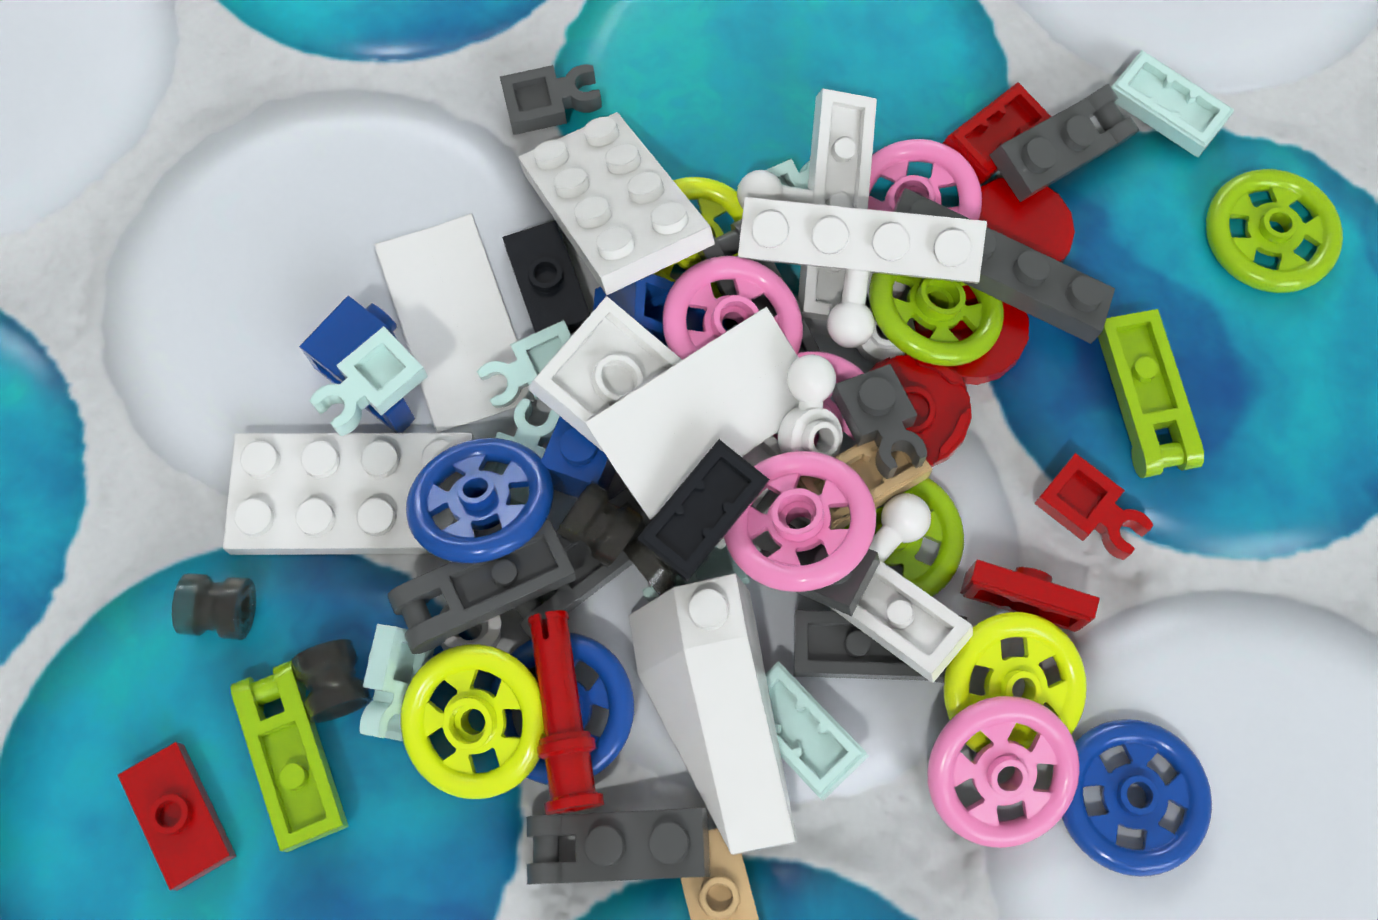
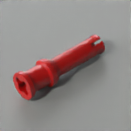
M562 610L545 612L547 619H542L540 613L528 618L545 737L539 740L540 745L537 747L538 758L545 760L550 793V800L544 803L545 814L547 815L577 812L604 805L603 794L596 792L590 754L596 749L595 738L591 737L590 731H584L568 624L569 613Z

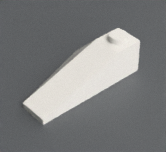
M736 573L673 587L629 615L638 676L730 853L736 855L797 843L750 591Z

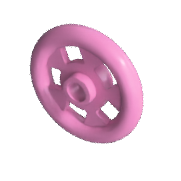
M910 139L895 142L872 154L869 195L880 177L894 184L889 188L885 201L869 196L868 209L893 212L905 188L942 205L939 189L956 186L959 195V206L948 209L971 220H979L982 208V191L978 177L969 162L953 148L933 140ZM909 162L932 164L931 177L928 179L918 175L907 176Z
M718 256L705 259L693 265L674 282L664 304L663 332L668 348L683 360L727 332L723 328L722 320L732 319L740 324L757 313L759 310L752 300L764 294L771 302L777 314L773 318L796 354H798L803 336L801 311L788 285L780 276L765 265L738 256ZM719 280H733L737 295H725L716 299L713 295L711 283ZM688 307L704 309L706 311L703 317L704 332L687 329L686 316Z
M812 451L786 452L767 458L755 465L754 467L770 479L762 491L768 488L779 496L771 504L767 514H763L753 508V501L724 536L727 549L735 563L749 577L760 584L788 592H805L821 589L841 580L853 571L868 552L876 528L874 500L869 488L859 474L849 465L835 457ZM800 476H810L824 480L825 484L822 494L817 495L809 490L797 488ZM849 507V529L831 530L830 508ZM797 517H805L811 521L809 525L800 529L789 527L790 522ZM765 531H769L773 541L781 547L769 557L764 556L752 542V540ZM820 544L824 545L828 557L812 564H800L797 552L811 550Z
M1014 696L992 697L978 701L960 711L945 725L938 735L928 762L929 793L941 819L950 829L964 839L987 847H1014L1039 838L1054 827L1064 816L1077 790L1080 763L1076 744L1071 733L1054 712L1035 701ZM1016 723L1023 724L1037 732L1030 748L1026 749L1021 744L1008 740ZM981 730L991 740V743L977 752L974 760L970 761L960 751L966 742ZM1039 763L1053 765L1052 779L1048 790L1033 788L1037 779V764ZM1014 766L1015 772L1012 777L1004 783H998L999 772L1005 767ZM972 778L973 785L982 798L965 807L960 801L955 787ZM1022 800L1024 815L1007 821L998 820V805H1012Z

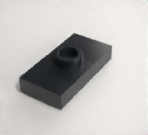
M556 220L502 237L534 332H539L563 320L570 333L576 332L590 316V312Z
M719 439L637 537V542L688 582L770 479Z

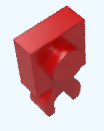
M1076 453L1034 503L1082 541L1093 530H1096L1102 535L1105 549L1112 556L1121 560H1125L1130 556L1135 548L1121 537L1120 528L1129 527L1136 534L1143 537L1154 526L1144 513L1134 509L1123 510L1117 506L1115 502L1125 490Z

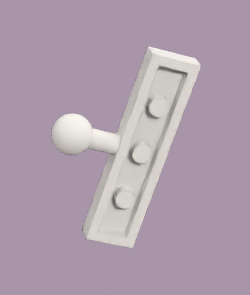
M823 88L815 100L808 190L784 186L773 173L766 170H755L745 175L738 185L737 198L742 209L745 197L868 209L877 99ZM801 265L798 305L802 317L827 321L831 310L842 301L845 270Z
M745 197L738 257L756 261L845 270L842 301L831 310L827 319V330L836 344L845 348H856L865 344L871 338L875 328L874 316L865 305L869 272L978 284L987 221Z
M770 491L755 509L763 514H767L771 504L779 495ZM902 493L890 498L883 507L881 513L882 527L874 535L869 549L878 552L880 564L853 615L849 616L838 610H833L933 683L973 636V626L884 563L901 542L910 543L919 540L926 534L931 524V513L926 502L917 495ZM797 517L790 524L800 529L809 525L811 521L805 517ZM769 531L763 532L752 540L759 551L762 549L773 554L781 548L773 541Z

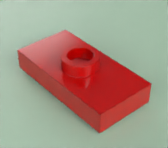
M1017 82L948 135L942 144L953 148L969 162L981 185L999 171L989 156L1001 144L1049 119L1051 116Z
M978 559L965 573L960 591L963 597L1010 612L1035 614L1049 620L1058 627L1073 632L1079 631L1095 619L1100 600L1099 597L1052 583V576L1041 570L1017 567L1013 571Z
M175 742L118 774V778L169 890L178 891L237 857L184 744Z

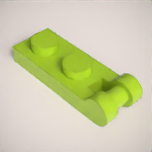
M1154 309L1106 318L1103 331L1098 336L1130 438L1132 462L1137 475L1140 478L1157 476L1162 474L1163 468L1177 466L1181 471L1202 467L1204 463L1203 445L1159 310ZM1168 428L1172 443L1159 445L1155 430Z
M291 660L273 667L272 675L254 681L252 677H248L231 684L232 699L280 851H292L349 827L306 698L305 684L296 663ZM281 698L285 711L265 718L264 704Z

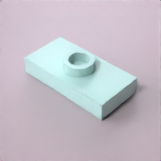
M1143 50L1140 51L1111 87L1118 97L1114 102L1115 104L1197 158L1234 112L1233 108Z
M778 661L766 673V680L780 754L811 790L824 801L869 755Z

